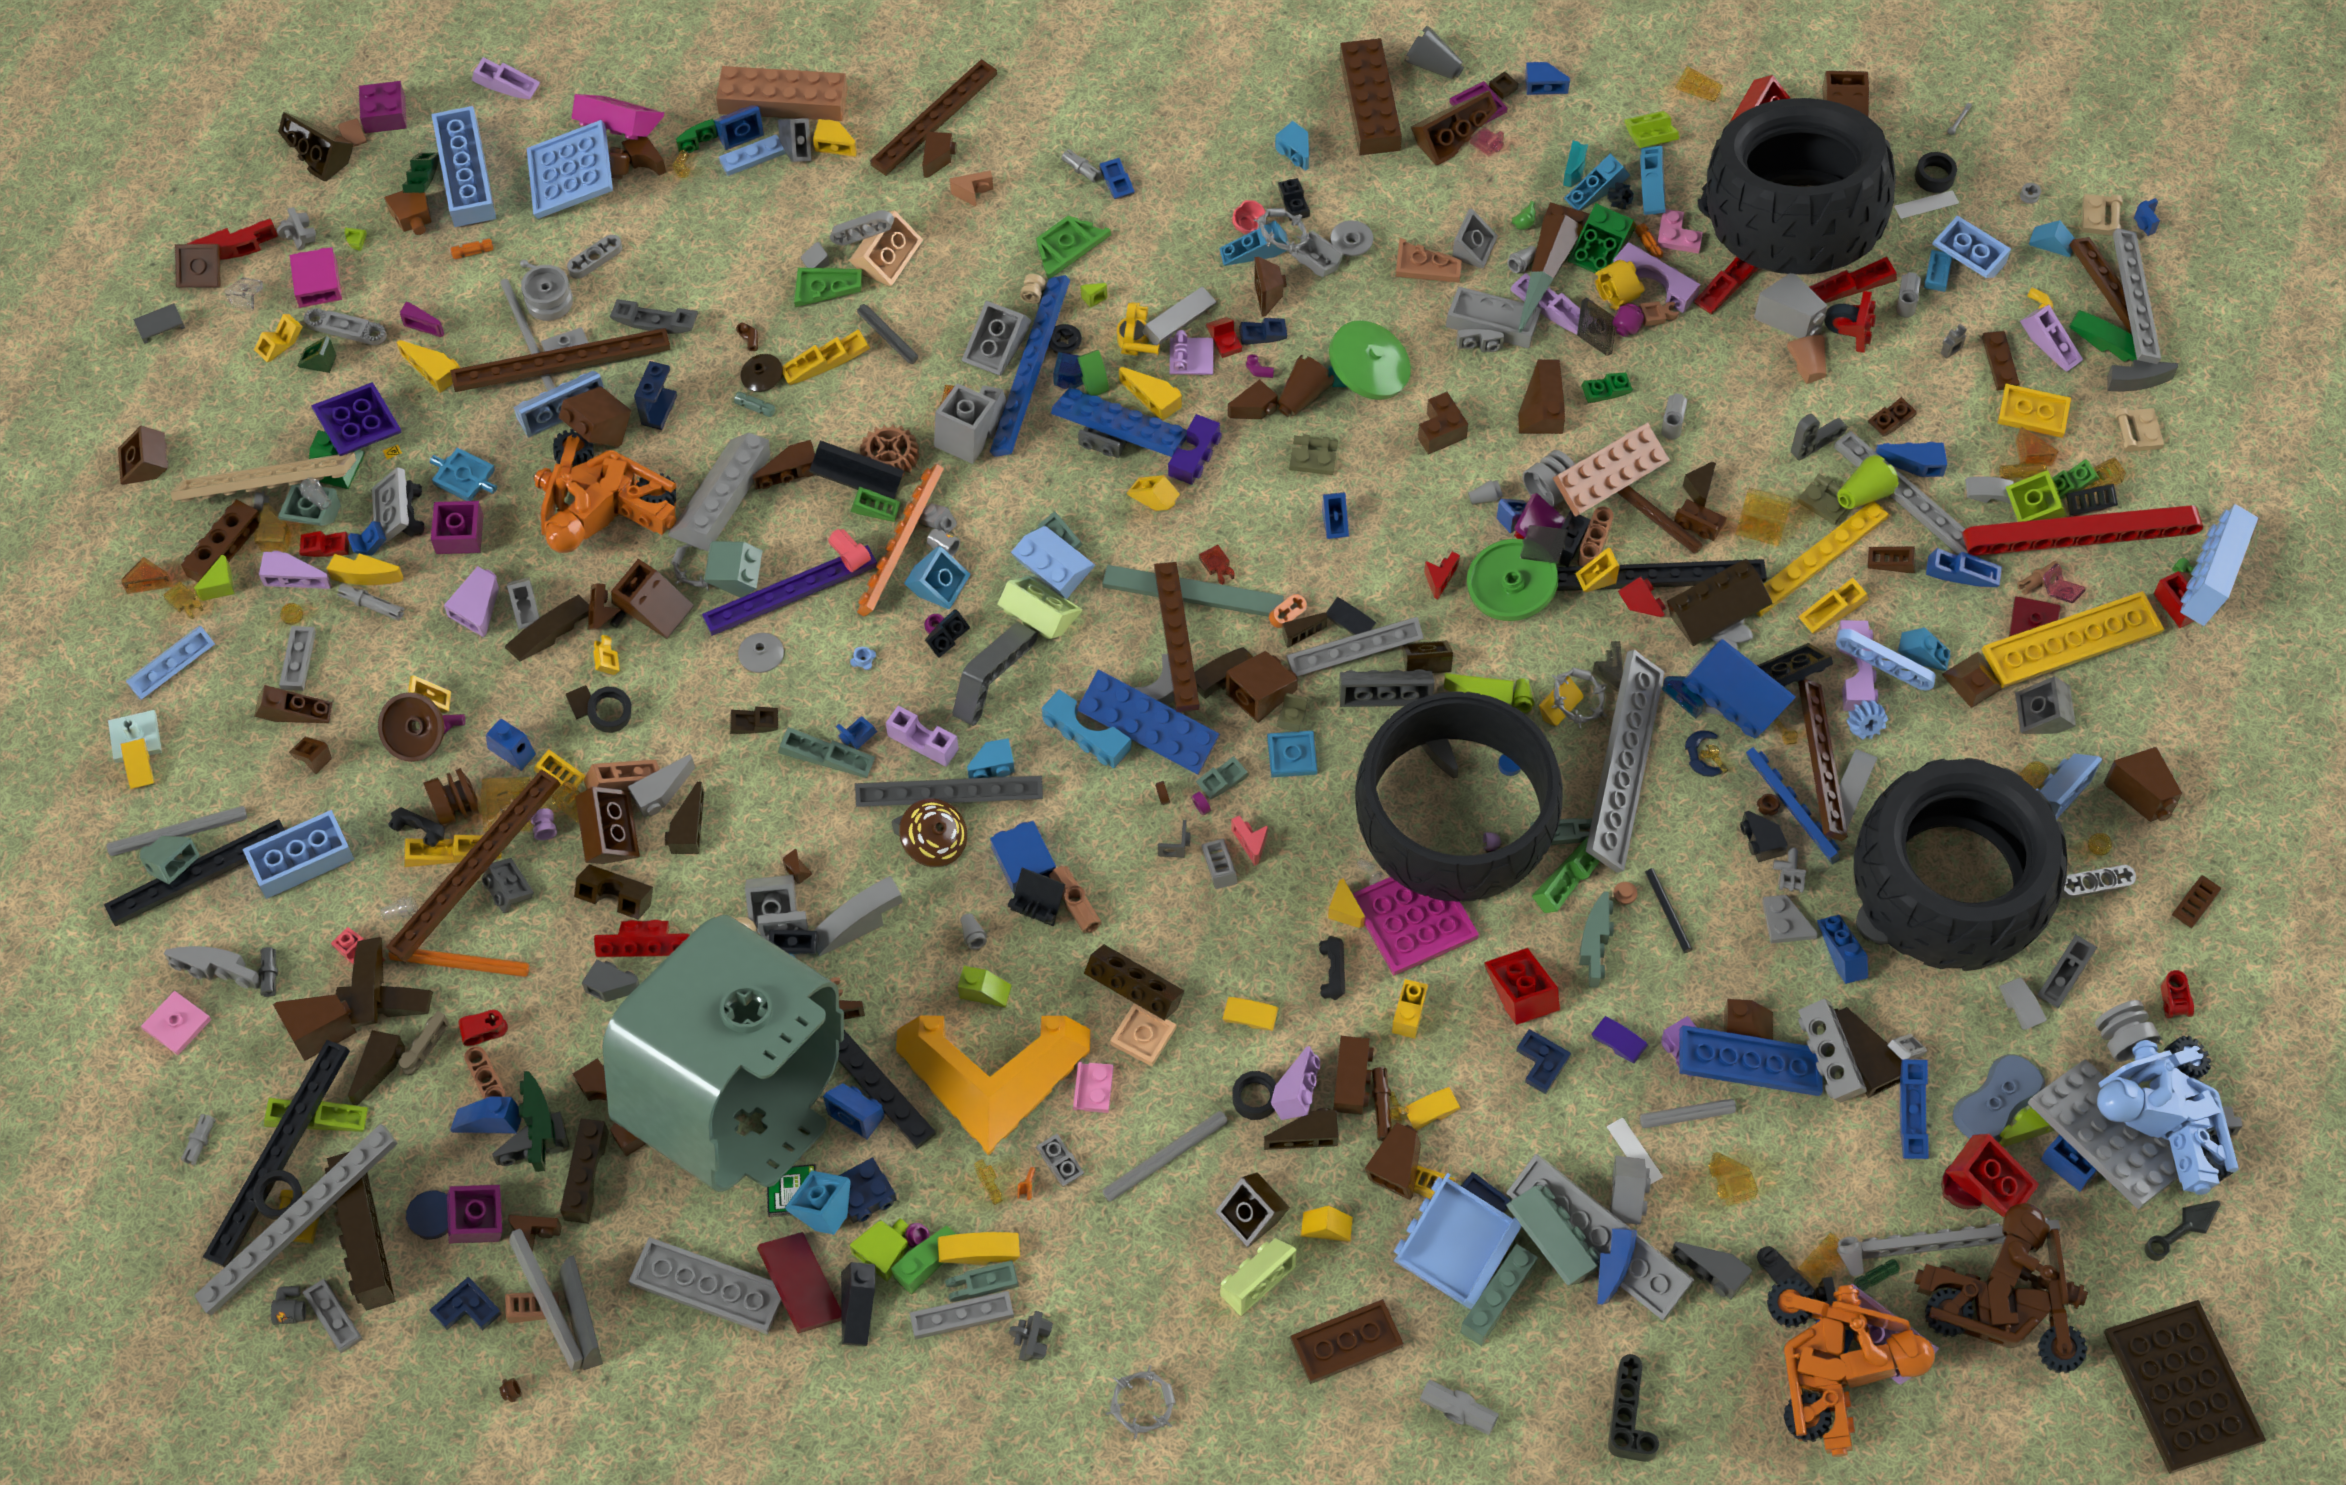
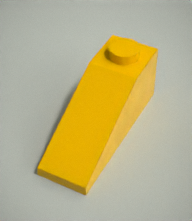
M402 340L396 342L400 354L439 393L453 384L450 370L460 368L453 358L449 359L444 353Z
M1125 367L1119 368V381L1157 418L1164 421L1182 408V394L1178 388L1172 387L1168 382Z

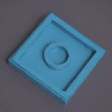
M1313 731L1267 734L1271 778L1317 775Z

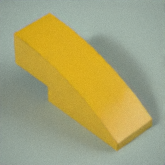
M360 553L355 560L334 554L327 566L331 580L348 584L384 585L402 582L404 578L399 566Z
M1852 577L1839 589H1832L1798 616V618L1812 634H1815L1869 600L1868 594Z
M980 1232L941 1236L938 1238L939 1262L987 1265L989 1262L1003 1263L1012 1260L1014 1263L1020 1257L1019 1234L1011 1232Z

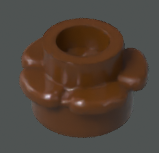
M1764 794L1757 801L1758 810L1763 815L1769 814L1773 816L1778 813L1780 802L1775 795Z
M516 1379L502 1380L503 1384L499 1387V1391L505 1401L509 1400L512 1403L522 1396L521 1388Z

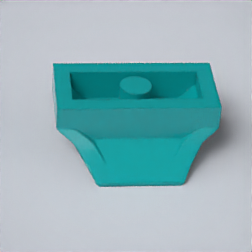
M1572 140L1563 186L1572 187L1582 180L1588 144H1581L1579 141Z

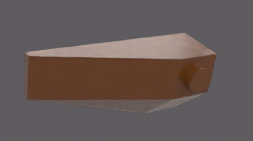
M1486 91L1411 126V130L1417 145L1437 166L1454 157L1459 152L1458 150L1461 146L1468 142L1474 132L1479 127H1482L1498 109L1491 92Z
M1538 359L1518 413L1519 434H1563L1565 405L1560 360Z

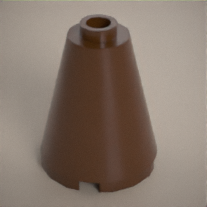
M1300 355L1277 402L1278 410L1287 417L1297 415L1332 386L1334 377L1331 375L1329 378L1325 374L1328 370L1318 361L1309 356L1303 359V355Z

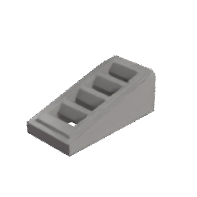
M1220 839L1202 844V850L1215 889L1236 885V871L1225 840ZM1221 849H1222V852H1218V853L1211 854V855H1210V853H1209V852H1213V851H1217V850H1221ZM1227 866L1226 868L1219 869V870H1215V869H1217V868H1221V867Z

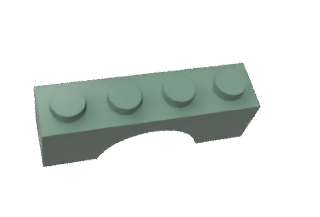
M1516 1244L1462 1322L1460 1333L1482 1347L1495 1328L1511 1298L1523 1287L1536 1268L1538 1257Z

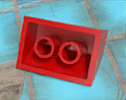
M1773 75L1755 79L1730 122L1743 112L1758 105L1791 98Z

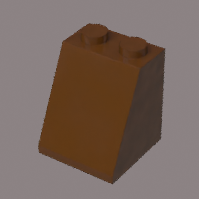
M600 386L564 399L559 418L588 442L619 447L622 445L632 410Z
M1267 651L1242 662L1226 672V695L1257 723L1284 702L1286 693L1293 694L1298 688L1296 674L1290 669L1287 670L1275 655H1270Z
M2157 747L2114 760L2104 780L2107 788L2150 822L2155 820L2164 821L2170 818L2183 794Z
M336 994L279 1001L273 1004L304 1061L319 1054L326 1040L339 1043L357 1033L354 1026L351 1025L352 1011L345 1000L340 1002Z

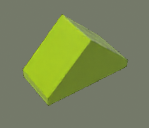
M224 555L220 556L194 587L200 600L205 601L235 594L231 567Z

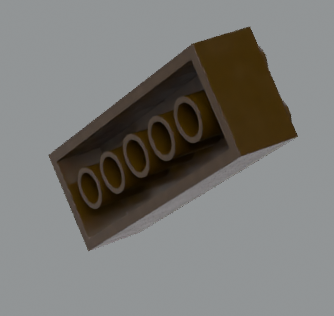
M349 1152L327 1158L329 1167L325 1168V1173L327 1174ZM367 1172L333 1203V1205L336 1204L338 1211L334 1213L336 1224L338 1227H341L342 1235H339L340 1244L347 1254V1257L344 1258V1264L352 1278L349 1281L352 1296L355 1295L357 1303L362 1304L366 1311L396 1302Z

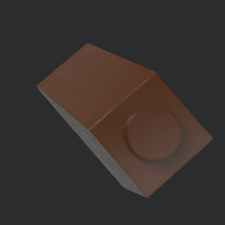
M1396 1122L1365 1167L1368 1179L1371 1182L1408 1200H1411L1413 1197L1421 1142L1416 1129L1410 1125L1404 1126Z

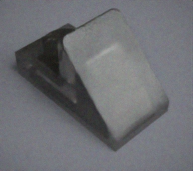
M1611 641L1610 649L1606 650L1605 653L1606 661L1594 662L1592 672L1616 692H1619L1623 674L1620 641Z

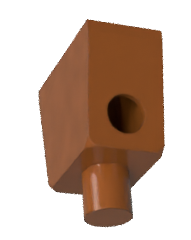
M402 190L384 197L390 214L403 232L413 230L415 235H422L426 232L425 225L431 223L432 220L425 192L403 193Z

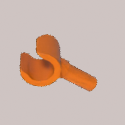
M1030 1167L1025 1181L1018 1184V1199L1021 1194H1027L1028 1201L1032 1199L1031 1183L1036 1171L1034 1167Z

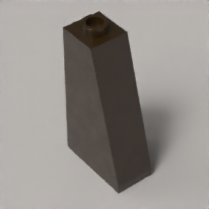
M1848 1007L1841 1010L1834 1009L1867 1089V1092H1865L1867 1097L1870 1098L1899 1084L1902 1059L1887 1046L1888 1043Z

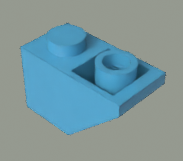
M1292 121L1275 135V148L1278 153L1291 159L1295 166H1300L1306 171L1309 168L1308 132Z
M1925 627L1902 632L1898 652L1902 656L1921 666L1942 671L1947 670L1951 651Z
M1009 738L986 742L967 766L968 778L1006 777L1011 773H1015Z

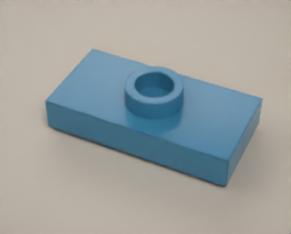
M1931 250L1924 288L1942 292L1946 291L1952 262L1950 255L1942 251Z

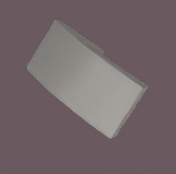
M1464 329L1457 331L1456 343L1458 349H1472L1475 346H1480L1481 352H1496L1499 349H1503L1504 335L1501 332L1486 329Z
M1967 477L1965 479L1967 498L1987 503L1992 498L2011 504L2005 487L2014 484L2012 480L1996 477Z
M2021 977L1999 986L2008 1009L2014 1008L2022 1030L2047 1021L2038 1001Z
M1058 1134L1053 1135L1036 1146L1037 1151L1063 1187L1084 1174L1073 1154L1069 1153Z

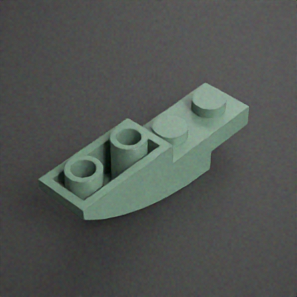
M1606 891L1601 894L1591 909L1584 928L1579 953V965L1589 966V987L1599 988L1600 979L1605 978V965H1601L1600 958H1604V944L1607 945L1609 936H1613L1614 923L1609 922V915L1613 914V901L1609 900V892Z

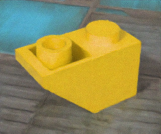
M1408 979L1404 980L1393 1020L1392 1033L1416 1038L1428 984Z

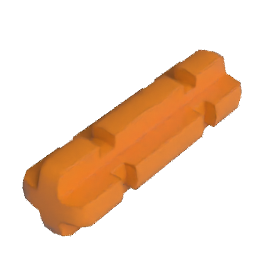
M1645 223L1637 225L1635 232L1638 237H1642L1640 240L1647 251L1651 252V256L1661 259L1663 257V250L1658 246L1659 244L1652 233L1648 231L1647 225Z
M488 238L483 239L480 243L475 241L462 244V247L457 245L451 247V254L453 259L462 258V255L467 257L480 254L483 250L489 252L493 250V244L491 239Z

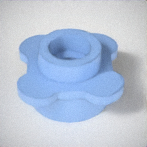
M857 647L854 650V658L850 660V663L853 667L859 666L863 667L864 670H869L872 668V660L876 658V652L867 647Z

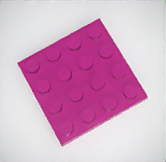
M1391 877L1352 893L1365 915L1364 925L1393 976L1477 940L1479 937L1477 930L1460 902L1437 900L1427 895L1423 896L1402 886Z

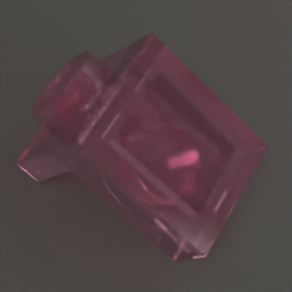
M1483 127L1470 139V144L1489 157L1494 152H1499L1502 149L1504 133L1499 131L1497 134H1494L1486 127Z

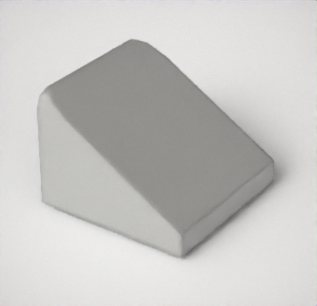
M819 241L801 256V260L807 268H824L830 265L828 255Z

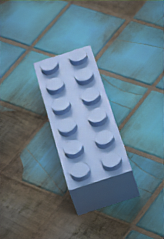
M473 106L431 114L449 211L454 227L496 219L478 122Z
M2234 504L2229 511L2227 509L2223 511L2218 520L2220 522L2217 525L2213 524L2206 534L2209 537L2201 547L2203 551L2196 560L2198 564L2191 573L2193 577L2186 586L2188 590L2181 599L2183 605L2180 612L2205 626L2229 598L2257 523V516Z

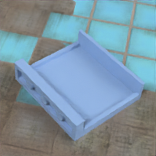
M1447 1173L1443 1179L1438 1177L1433 1184L1431 1190L1434 1191L1431 1199L1426 1197L1421 1204L1419 1211L1422 1214L1418 1220L1413 1218L1406 1231L1410 1234L1405 1241L1401 1239L1393 1251L1397 1255L1393 1261L1471 1310L1482 1295L1522 1225L1515 1217L1512 1219L1450 1180L1451 1174Z

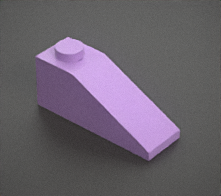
M2050 305L2035 310L2020 321L2031 340L2065 371H2069L2083 360Z
M281 551L263 552L259 576L264 586L331 589L330 580L323 571L288 553Z

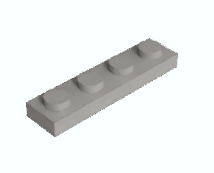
M1009 1291L910 1312L914 1338L920 1339L1014 1318Z

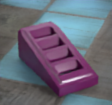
M405 302L400 311L405 327L443 337L444 331L438 319L412 303Z

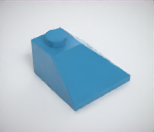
M938 546L914 566L904 584L918 597L950 609L971 574L944 548Z
M811 1171L785 1209L815 1231L835 1235L848 1216L850 1180L847 1177Z

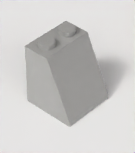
M1790 273L1760 292L1754 318L1795 337L1803 338L1821 333L1823 321L1826 317L1827 305L1796 274Z
M957 383L935 412L934 447L973 464L984 449L996 400Z

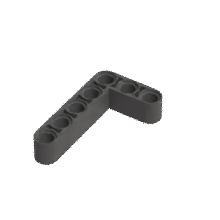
M1016 622L972 659L962 672L952 715L971 726H975L982 716L989 685L1032 648L1037 640L1038 632Z

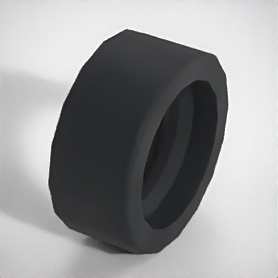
M1929 152L1919 159L1914 176L1917 184L1925 191L1942 193L1952 187L1958 169L1956 162L1949 155L1941 152ZM1929 166L1941 167L1947 172L1948 177L1942 179L1932 178L1925 173L1924 168Z
M606 686L598 689L591 695L588 701L590 723L602 732L613 733L622 730L631 718L632 704L630 698L623 690L617 687ZM605 698L619 700L623 706L622 716L612 722L600 719L596 713L598 702Z
M1249 1071L1242 1074L1235 1081L1232 1089L1233 1105L1236 1111L1242 1117L1250 1120H1261L1269 1117L1275 1111L1271 1105L1276 1085L1275 1080L1267 1073L1261 1071ZM1252 1083L1264 1085L1270 1093L1268 1103L1261 1107L1246 1105L1241 1099L1243 1088Z
M273 1170L264 1174L257 1181L254 1187L253 1198L258 1211L267 1218L277 1220L302 1197L303 1192L299 1180L293 1174L284 1170ZM284 1181L291 1186L293 1199L287 1207L272 1209L265 1204L263 1192L269 1183Z

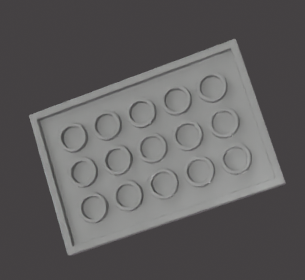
M2084 1059L2031 1097L2028 1104L2139 1210L2179 1178L2170 1141L2162 1137L2148 1136L2127 1126L2124 1122H2115L2104 1117L2097 1106V1097L2101 1090L2098 1083L2104 1080L2105 1077Z

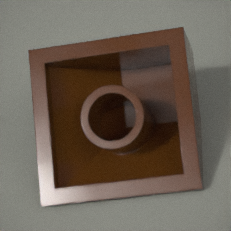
M1254 257V285L1261 316L1264 317L1283 297V288L1287 287L1285 274L1281 275L1280 266L1261 257Z
M1979 652L1942 673V676L1971 708L2003 689L1989 663Z
M1727 999L1724 1008V1032L1773 1040V1012L1753 1000Z

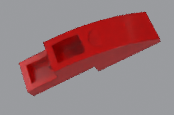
M271 218L231 234L228 228H225L187 244H219L220 260L261 251L260 243L276 238L278 235Z

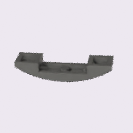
M617 299L610 318L637 329L652 331L666 328L667 334H677L692 331L698 311L677 308L676 312L641 308L634 301Z

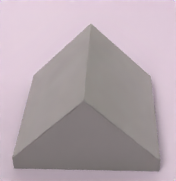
M1472 208L1468 210L1454 240L1452 257L1462 260L1463 263L1484 268L1498 235Z

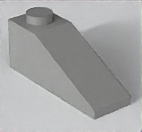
M691 754L628 786L631 797L644 818L659 813L693 772L695 765Z

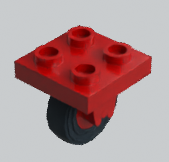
M1863 291L1860 305H1832L1827 309L1824 319L1825 325L1830 331L1836 334L1856 337V351L1865 353L1866 345L1871 344L1872 332L1870 330L1871 327L1875 326L1876 314H1874L1876 301H1872V292Z

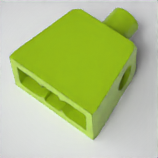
M901 1218L892 1227H889L880 1220L849 1245L851 1254L863 1263L875 1264V1273L887 1282L893 1275L891 1268L905 1256L909 1249L907 1240L903 1238L909 1225Z

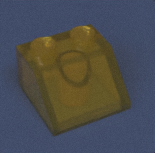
M529 777L482 778L481 808L484 833L488 831L530 783ZM531 820L521 831H531Z

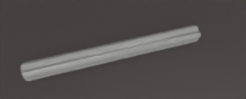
M244 806L109 842L107 844V851L110 856H115L143 848L144 846H150L161 836L183 837L245 820L247 812Z
M1218 1111L1105 1187L1103 1195L1108 1201L1114 1200L1227 1123L1226 1116L1222 1111Z

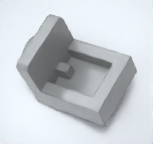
M932 503L924 508L918 520L921 525L932 527L939 531L943 530L946 533H949L957 525L948 507Z

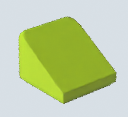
M1106 283L1080 286L1081 298L1091 308L1107 299Z

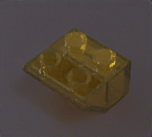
M1749 487L1735 535L1779 547L1793 499Z

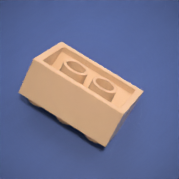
M895 210L889 212L894 216L891 229L865 238L849 260L856 269H862L863 275L888 286L893 285L923 241Z

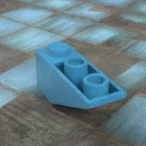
M1610 153L1564 199L1574 209L1581 211L1606 196L1609 188L1615 187L1616 182L1623 183L1630 174Z
M1276 221L1264 226L1268 234L1273 232L1272 234H1274L1273 237L1276 242L1287 245V234ZM1261 228L1219 248L1224 266L1254 261V257H1261L1263 259L1274 258L1288 250L1280 249L1272 243L1268 247Z

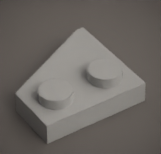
M1787 895L1763 897L1762 904L1771 944L1817 938L1816 930Z

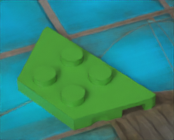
M1068 215L1038 236L1036 244L1047 278L1054 277L1110 237L1111 230L1106 227L1104 230L1093 227L1091 222L1080 221L1078 218Z

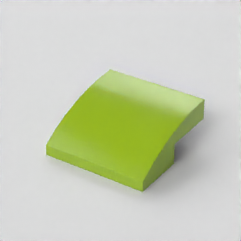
M1665 111L1624 119L1631 138L1639 148L1679 140V131L1671 125V117Z

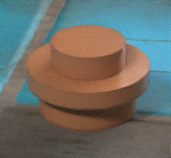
M1620 882L1615 886L1613 895L1617 902L1624 905L1631 904L1637 898V889L1630 882Z

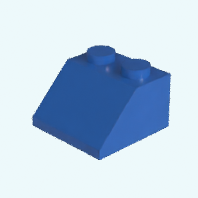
M751 105L741 108L738 111L723 115L714 120L717 136L725 150L764 136L758 106Z
M842 1083L826 1092L823 1096L827 1114L866 1140H868L884 1119L882 1105L873 1098L869 1100L864 1097L862 1092L854 1086L848 1087Z

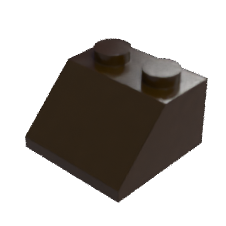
M1256 1172L1241 1177L1215 1212L1239 1239L1249 1247L1278 1224L1290 1207L1263 1177Z

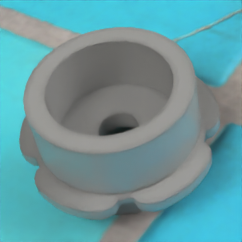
M262 491V493L255 492L254 509L263 512V509H268L269 496L265 495V491Z

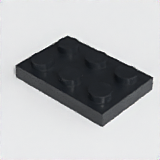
M1807 643L1757 666L1785 688L1790 683L1804 680L1808 675L1824 671L1826 667L1833 665V660L1829 654Z

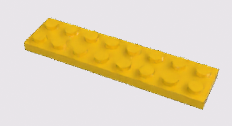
M2144 591L1984 645L1981 650L1995 677L2001 683V688H2005L2161 634L2164 628Z

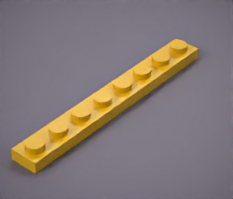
M1875 501L1865 505L1767 581L1764 586L1773 604L1756 614L1762 617L1888 519L1889 514Z

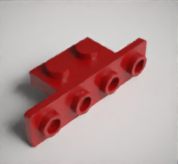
M658 919L651 921H621L618 934L594 936L596 957L669 956L690 934H668L669 921Z

